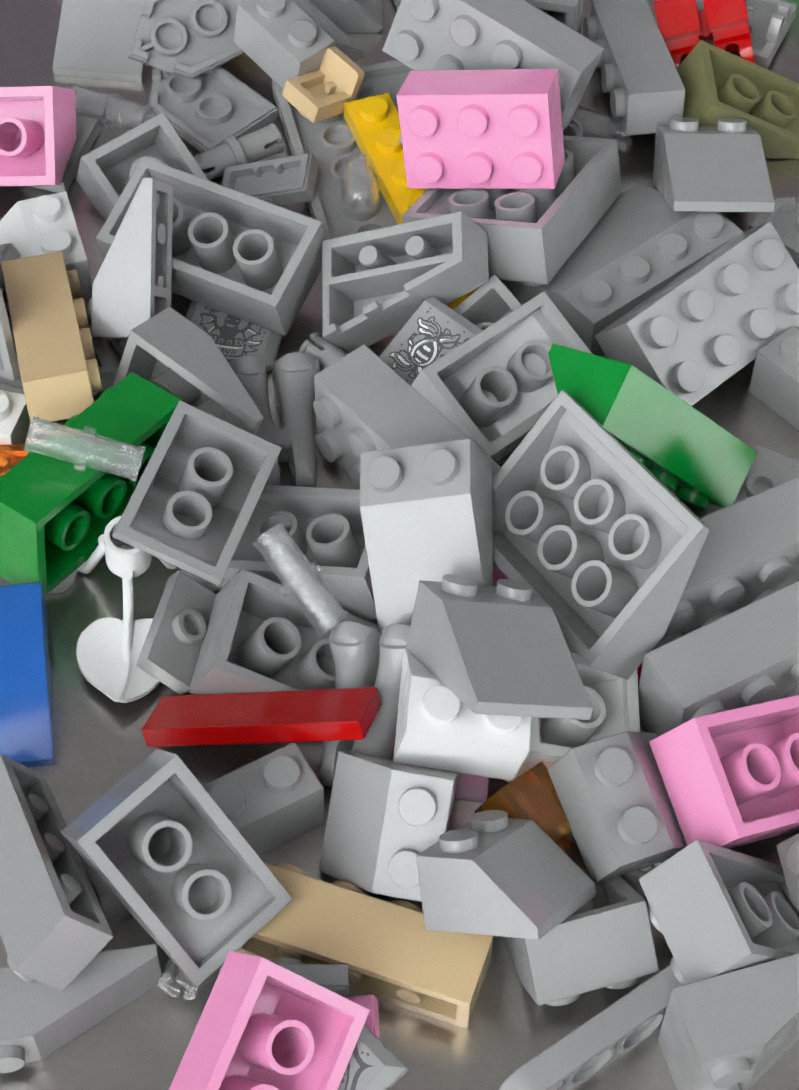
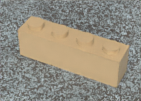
M63 251L2 261L21 382L31 426L69 419L74 415H79L94 403L92 392L102 390V384L77 269L66 270Z
M264 862L293 900L236 952L263 957L269 961L276 958H294L302 961L304 964H349L350 991L362 995H375L378 1000L468 1029L491 963L493 936L425 930L423 911L410 902L403 900L383 901L366 895L359 887L348 882L335 881L330 884L307 876L303 870L294 865L282 862L271 865Z

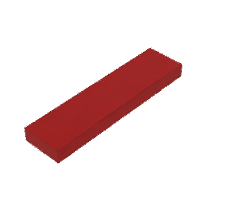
M377 687L163 696L141 731L146 745L151 747L363 740L382 703Z

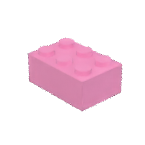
M558 69L416 70L409 72L397 94L408 188L555 189L565 163Z
M799 695L695 717L649 741L687 846L698 839L731 849L799 830Z

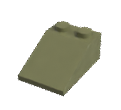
M700 40L677 67L678 74L685 88L683 117L698 119V126H717L718 119L721 118L747 120V126H751L760 134L765 159H799V83Z

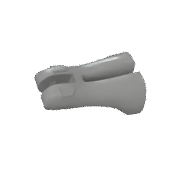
M293 352L284 355L279 360H275L272 381L282 430H278L275 427L271 415L266 362L254 356H241L229 361V365L264 417L257 436L282 448L266 484L280 485V465L278 462H289L288 468L293 486L315 487L317 458L313 430V402L315 401L314 375L320 372L319 359H315L303 352Z
M351 621L340 622L337 627H333L329 643L335 666V689L377 687L382 705L363 740L324 742L319 766V781L321 784L333 786L339 750L393 759L403 653L407 646L410 631L409 625L390 624L382 629V633L374 627Z

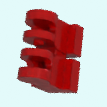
M659 0L653 2L658 27L676 69L700 40L704 42L714 40L716 47L729 53L737 54L741 58L755 64L745 0H703L704 9L699 11L696 0Z

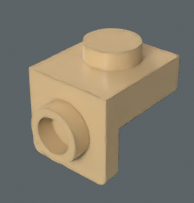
M333 46L327 48L319 70L288 79L282 96L302 116L309 119L312 123H316L344 113V103L356 99L365 73L362 68L340 49Z

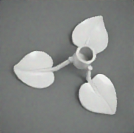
M119 516L107 524L104 534L98 537L99 545L88 560L50 593H61L70 589L76 581L78 571L85 574L91 573L104 555L109 570L115 575L122 577L123 620L106 617L91 623L78 639L76 655L79 669L91 685L114 702L128 703L149 694L158 686L160 681L136 666L153 618L134 621L133 578L138 577L148 569L151 563V555L112 537L121 518ZM159 559L166 568H177V566ZM180 568L182 572L210 591L221 590L229 581L223 578L218 586Z

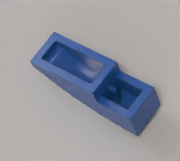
M41 582L0 586V754L28 768L55 765L52 666L48 648L47 605Z

